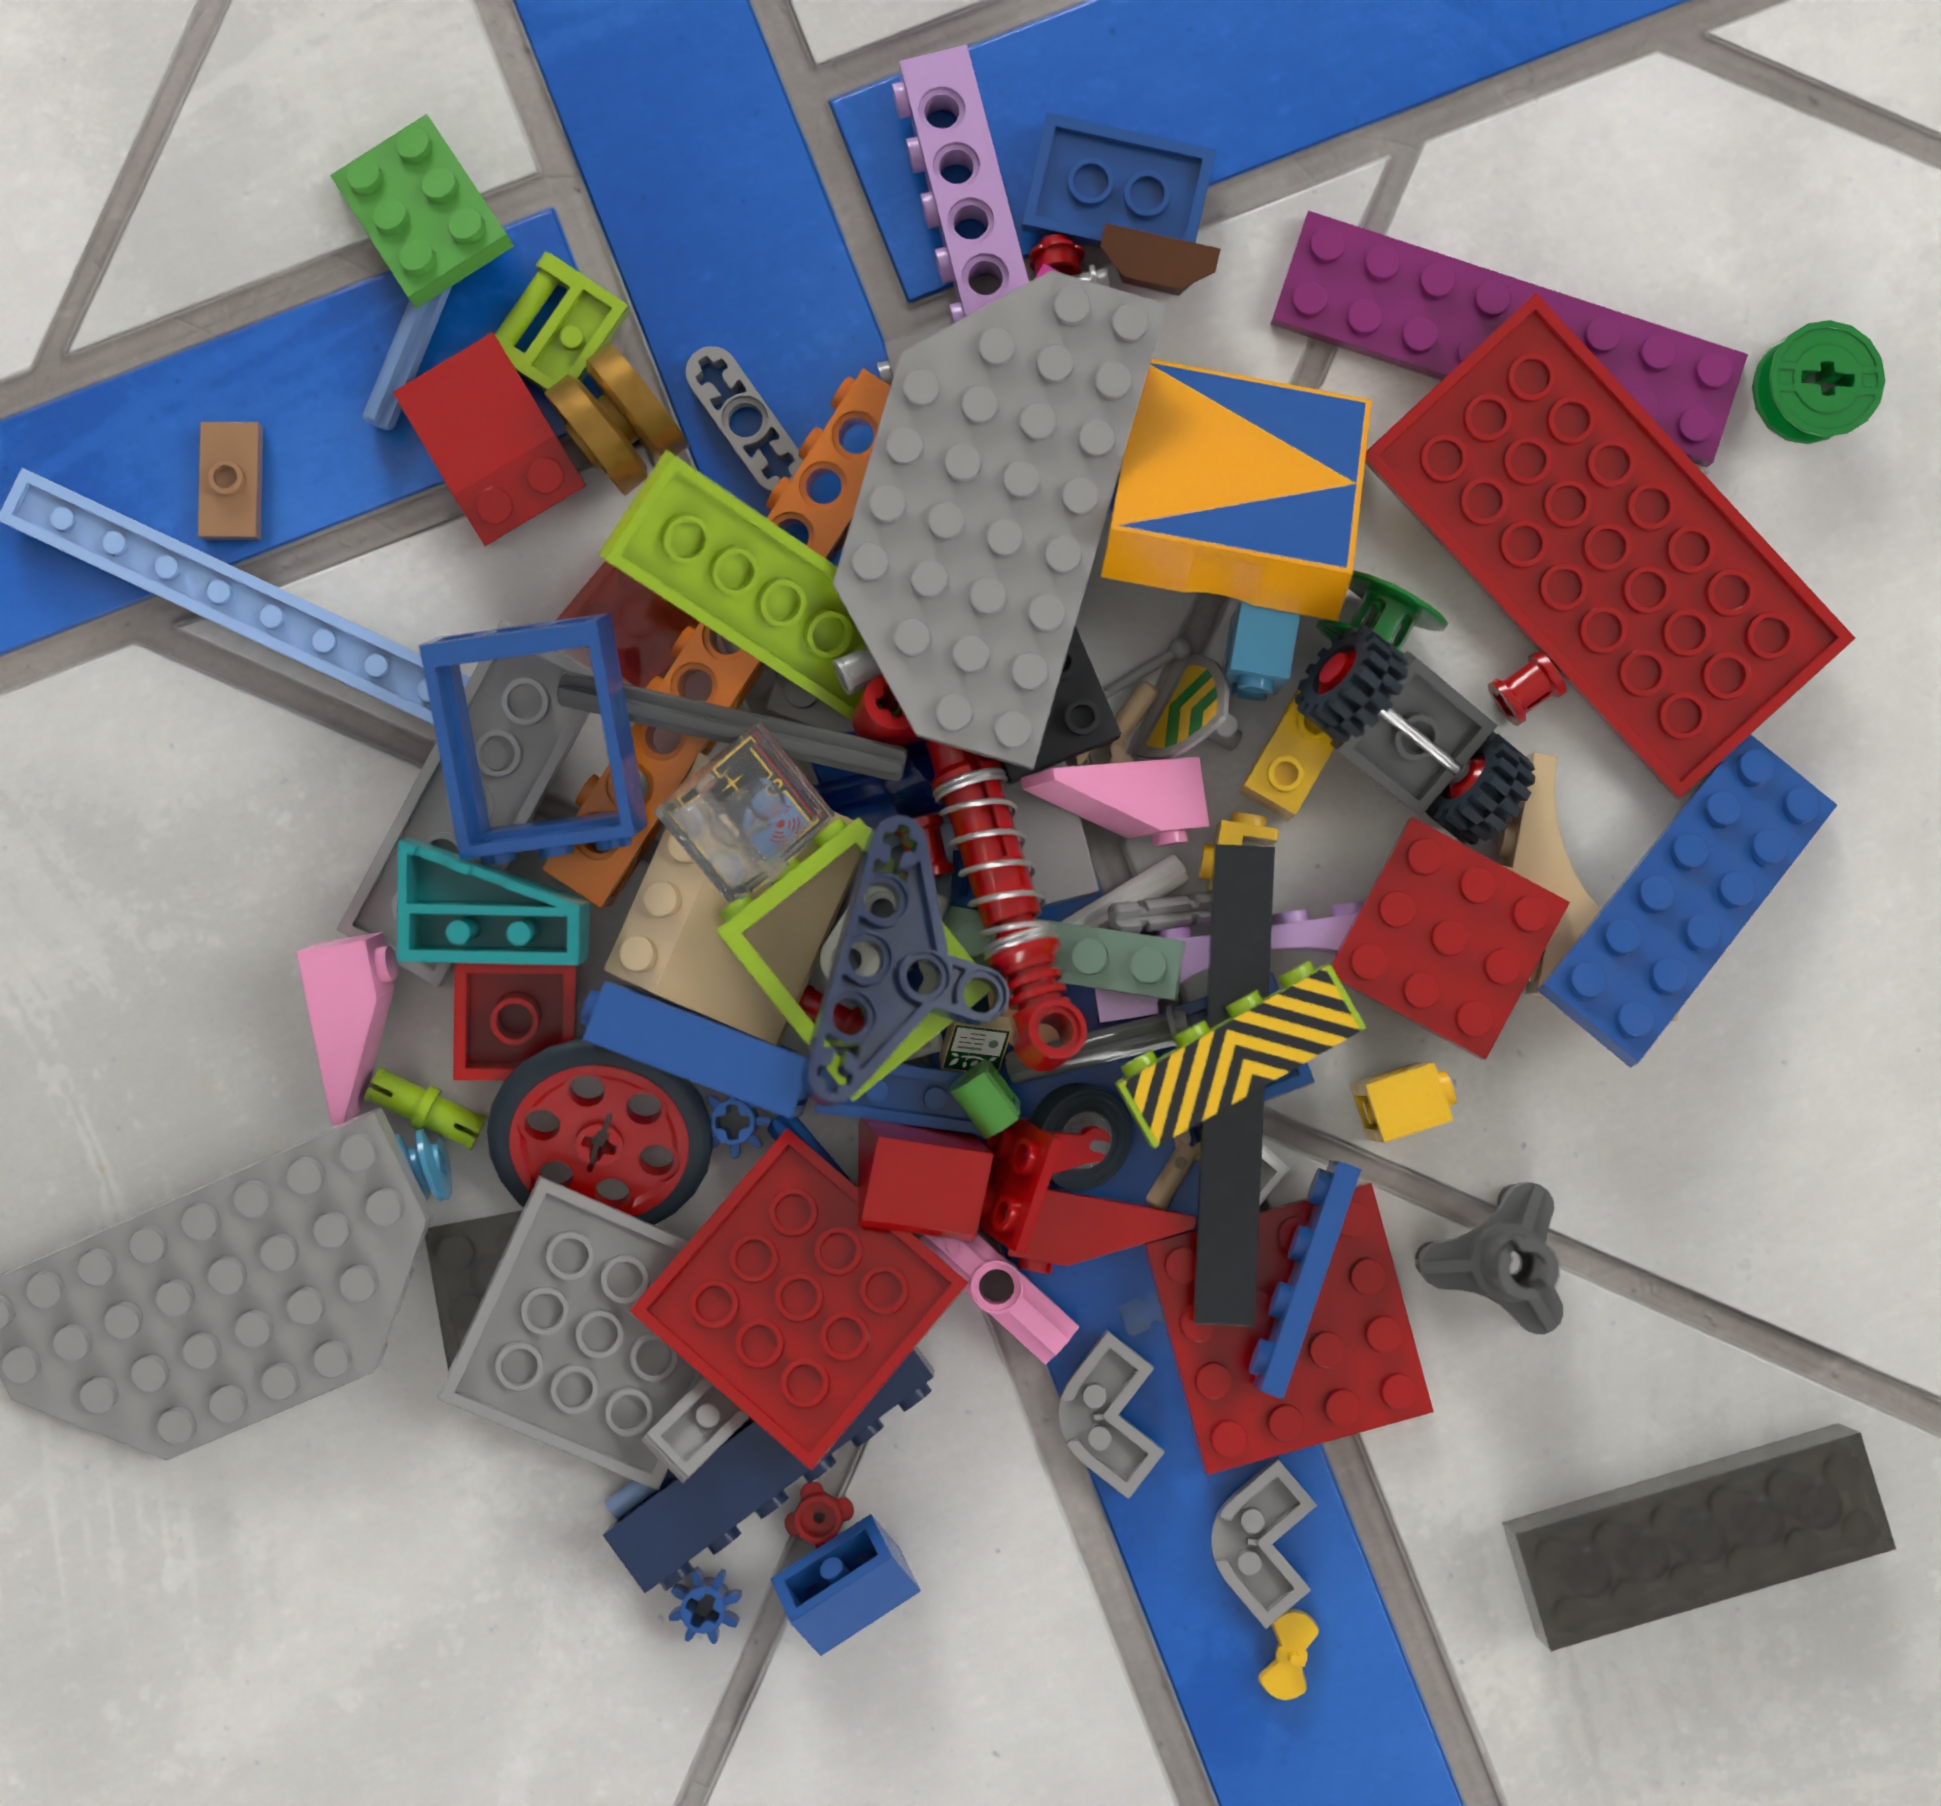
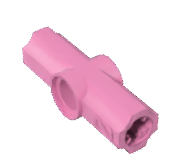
M978 1232L974 1241L924 1234L918 1238L969 1282L964 1291L972 1297L977 1306L995 1318L1045 1365L1061 1351L1080 1326L1021 1273L1012 1261L1005 1258ZM994 1269L1004 1270L1009 1273L1014 1282L1010 1295L998 1301L985 1297L980 1291L979 1286L983 1275Z

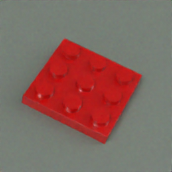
M1411 817L1407 820L1330 965L1341 984L1477 1058L1486 1060L1570 902Z

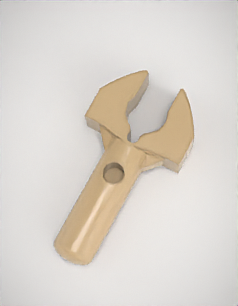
M1141 681L1116 714L1115 719L1122 734L1118 740L1110 743L1109 753L1111 760L1108 764L1133 762L1134 758L1126 753L1125 741L1159 696L1158 690L1149 682ZM1090 751L1075 756L1076 766H1082L1088 758Z
M1189 1130L1174 1137L1175 1150L1146 1196V1202L1154 1209L1164 1211L1168 1207L1195 1160L1200 1159V1142L1195 1143L1193 1147L1189 1146L1191 1141Z

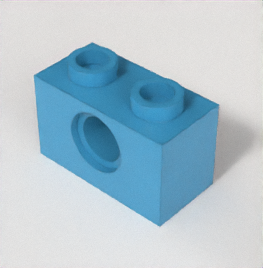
M1240 601L1231 617L1222 667L1227 676L1228 687H1233L1232 696L1245 700L1266 701L1267 694L1277 695L1288 682L1300 614L1253 606L1247 602Z

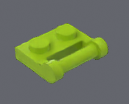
M545 251L535 265L538 270L537 274L501 324L495 336L517 372L546 392L566 375L576 377L582 382L588 374L586 360L611 341L631 310L628 304L556 256ZM556 286L565 287L568 289L567 293L525 354L515 348Z

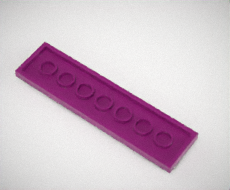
M1309 210L1270 323L1271 325L1442 381L1525 302L1537 293L1693 463L1704 467H1709L1714 462L1748 357L1746 353Z

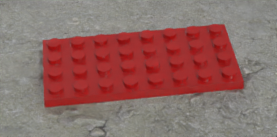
M1537 293L1525 302L1366 451L1365 464L1534 647L1553 663L1559 674L1674 798L1680 799L1856 639Z

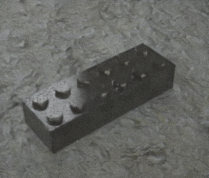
M1840 1423L1502 1522L1535 1635L1550 1652L1896 1549L1861 1432Z

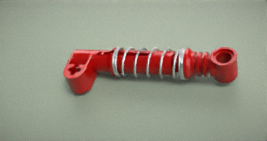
M883 675L876 676L866 686L852 713L853 728L858 737L898 746L925 740L936 775L931 784L933 797H935L936 803L946 807L941 810L939 815L942 817L949 816L955 839L950 841L949 846H958L965 869L959 872L958 876L968 877L974 900L970 901L967 906L978 908L984 930L979 932L977 937L985 938L996 934L993 942L984 948L982 954L985 955L984 959L987 961L988 968L1000 973L1005 981H1009L1007 983L1009 996L1013 995V997L1009 999L1008 1006L1010 1010H1018L1012 1014L1015 1025L1013 1035L1014 1051L1018 1059L1028 1068L1038 1072L1052 1071L1063 1065L1082 1048L1087 1036V1026L1081 1011L1071 1003L1070 998L1061 997V995L1067 992L1065 983H1057L1062 978L1061 970L1059 968H1052L1058 963L1056 953L1060 948L1056 926L1049 922L1034 921L1035 918L1041 915V908L1044 906L1047 896L1034 889L1031 878L1036 873L1037 866L1025 860L1022 847L1027 841V835L1015 829L1012 817L1017 812V805L1005 798L1002 788L1005 786L1008 777L1005 776L1006 771H1004L1003 764L996 759L916 737L902 709H900L895 718H892L891 712L897 710L899 703ZM878 704H881L883 709L879 710ZM1039 1024L1050 1025L1058 1032L1061 1042L1060 1048L1050 1047L1042 1041L1039 1035Z

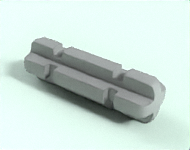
M1202 892L1186 896L1177 895L1143 899L1135 902L1112 903L1107 912L1110 930L1140 933V931L1151 932L1190 925L1210 924L1211 893Z

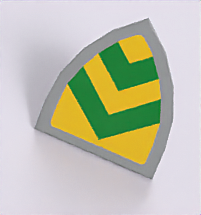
M1189 655L1138 750L1137 756L1149 760L1171 759L1187 752L1206 738H1209L1228 751H1232L1241 741L1242 732L1237 729L1236 718L1228 714L1230 695L1225 672L1218 662L1203 655Z

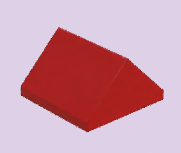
M862 1117L858 1122V1225L974 1241L978 1232L994 1154L972 1133L897 1124Z

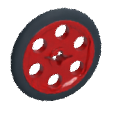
M582 1038L550 1046L522 1062L499 1089L491 1105L487 1125L489 1156L501 1183L523 1208L538 1176L543 1177L540 1172L541 1166L549 1161H559L569 1166L573 1175L570 1179L558 1184L652 1225H656L675 1214L696 1193L708 1172L713 1150L711 1119L701 1094L690 1080L585 1041ZM590 1075L602 1082L604 1092L594 1098H584L573 1091L571 1082L579 1076ZM646 1093L656 1097L661 1103L662 1108L653 1115L642 1116L631 1110L628 1101L637 1094ZM535 1110H548L557 1116L560 1124L553 1131L542 1132L532 1128L526 1117ZM611 1113L607 1130L609 1137L605 1140L603 1146H599L594 1162L590 1163L593 1150L592 1137L597 1135L598 1130H602L606 1115ZM660 1145L669 1149L673 1154V1160L666 1166L655 1167L645 1163L640 1153L648 1146ZM605 1179H618L627 1185L629 1193L624 1198L610 1200L603 1197L598 1192L596 1186Z

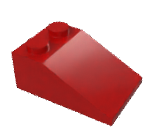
M494 332L393 391L411 425L484 546L489 545L586 486L585 481Z

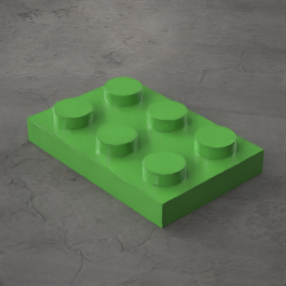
M428 114L420 117L330 175L416 309L514 247L507 233Z

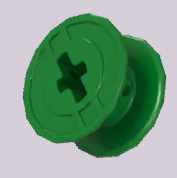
M1827 320L1808 323L1769 347L1756 365L1751 388L1755 409L1768 429L1786 441L1812 444L1829 440L1836 435L1848 434L1866 423L1881 403L1886 380L1882 358L1872 341L1852 325ZM1815 375L1816 383L1835 386L1822 393L1820 385L1802 382Z
M1353 570L1348 589L1361 598L1362 601L1350 624L1319 619L1316 628L1330 641L1338 634L1344 638L1346 629L1353 626L1358 629L1359 625H1362L1370 607H1372L1365 625L1371 627L1404 655L1405 653L1401 650L1414 626L1430 631H1444L1448 622L1441 613L1414 594L1376 576ZM1401 622V628L1392 643V638Z

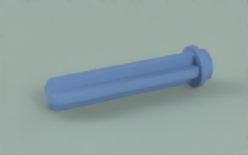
M452 286L417 309L409 300L363 413V419L369 424L383 430H392L395 427L402 407L394 396L393 391L415 378Z

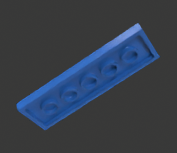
M1750 734L1710 771L1537 991L1631 1068L1638 1064L1834 811L1837 804Z

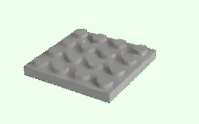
M539 1175L438 1393V1400L655 1490H659L668 1468L641 1440L704 1376L629 1312V1310L686 1246L689 1240Z

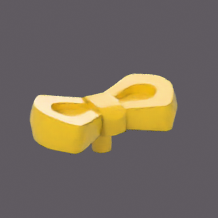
M1289 1609L1271 1625L1279 1643L1275 1651V1660L1258 1675V1682L1271 1696L1281 1700L1295 1699L1306 1692L1307 1683L1303 1667H1305L1307 1662L1306 1649L1320 1631L1318 1625L1309 1614L1299 1609Z

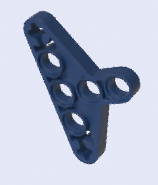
M895 815L883 820L871 831L865 845L802 1069L801 1082L804 1092L812 1101L819 1105L834 1106L849 1100L929 1013L968 1025L979 1026L999 1017L1009 1003V989L1000 973L991 968L948 954L926 836L917 821L908 816ZM896 831L902 833V844L910 847V851H905L896 859L892 873L873 872V866L881 870L889 861L891 846L883 843V839H888ZM906 872L907 878L905 883L895 875ZM883 886L891 891L896 901V909L891 917L878 918L869 912L865 904V894L868 888ZM858 943L869 944L878 952L880 967L876 974L862 976L852 969L849 963V952L853 945ZM917 961L925 962L935 970L937 986L931 994H918L909 986L907 970L912 963ZM981 980L992 989L994 1003L988 1012L977 1013L966 1004L964 989L968 982ZM850 1001L858 1005L862 1010L864 1024L857 1034H844L835 1027L832 1013L838 1002ZM826 1039L828 1042L839 1047L858 1045L857 1058L848 1051L841 1055L837 1071L840 1076L846 1078V1085H839L833 1088L831 1093L826 1091V1080L817 1076V1069H824L832 1063L836 1047H824V1040Z

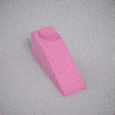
M1199 757L1059 767L1021 777L1022 790L1127 839L1152 837L1153 847L1187 843V832L1209 827Z
M383 932L318 942L297 951L332 1126L343 1124L362 1112L365 1101L364 1096L370 1083L395 990L393 981L397 979L398 965L394 950L391 946H386Z

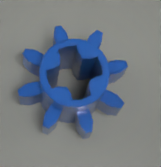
M713 1095L706 1097L708 1104L714 1108L710 1118L712 1123L711 1130L714 1134L713 1149L722 1142L729 1144L732 1159H737L741 1154L742 1142L748 1141L753 1147L762 1148L764 1145L762 1139L755 1133L759 1126L772 1123L773 1118L759 1116L755 1108L756 1105L729 1096V1100L724 1102ZM731 1105H738L739 1115L749 1116L750 1119L749 1127L740 1129L739 1138H733L731 1128L721 1127L720 1123L721 1116L731 1113Z
M697 1566L692 1571L691 1580L693 1584L690 1588L681 1583H677L672 1588L671 1593L674 1597L682 1600L681 1606L675 1607L670 1612L668 1618L669 1621L682 1619L684 1625L688 1628L685 1633V1640L687 1642L694 1637L695 1633H707L709 1641L712 1644H716L719 1639V1626L721 1623L736 1628L740 1617L735 1612L728 1610L729 1605L739 1601L743 1593L739 1589L728 1590L723 1583L726 1577V1570L722 1569L719 1571L715 1578L704 1577L703 1571ZM705 1593L715 1598L714 1610L711 1609L706 1617L696 1612L698 1607L697 1600L700 1601Z

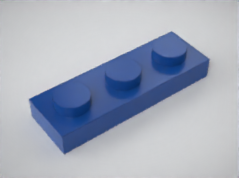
M902 1062L854 1102L849 1099L834 1106H823L815 1102L814 1107L815 1113L860 1119L864 1117L897 1124L980 1134L949 1092L950 1086L965 1072L941 1069V1067ZM825 1068L820 1069L819 1076L826 1080L825 1090L831 1093L833 1088L839 1085Z

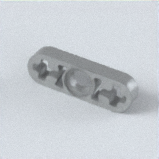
M708 346L697 350L689 358L686 365V379L692 393L761 490L770 495L781 479L778 476H773L770 479L765 477L770 468L767 459L758 448L762 447L771 435L775 433L779 439L769 442L773 453L781 462L789 458L794 461L788 467L791 475L790 480L804 461L798 457L799 449L729 352L715 346ZM708 363L715 369L722 366L727 367L723 371L722 376L725 385L732 395L740 387L746 391L730 397L719 411L714 408V405L723 403V399L716 387L711 382L705 383L702 386L699 384L704 378L701 368ZM743 407L756 409L763 418L760 430L750 437H740L730 429L729 423L732 414ZM758 449L753 457H749L746 453Z

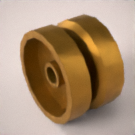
M608 342L586 360L587 373L602 393V396L596 400L578 378L570 375L563 377L544 394L566 423L563 428L596 470L601 468L619 491L626 496L648 478L647 466L631 444L638 440L648 453L659 462L666 450L677 456L689 447V443L638 373L622 354Z

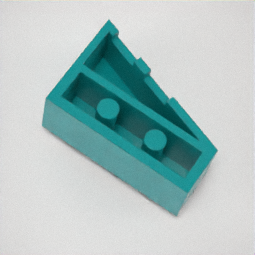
M415 838L398 840L397 962L580 965L589 960L590 900L488 864L482 865L480 861L471 858L460 859L457 853Z

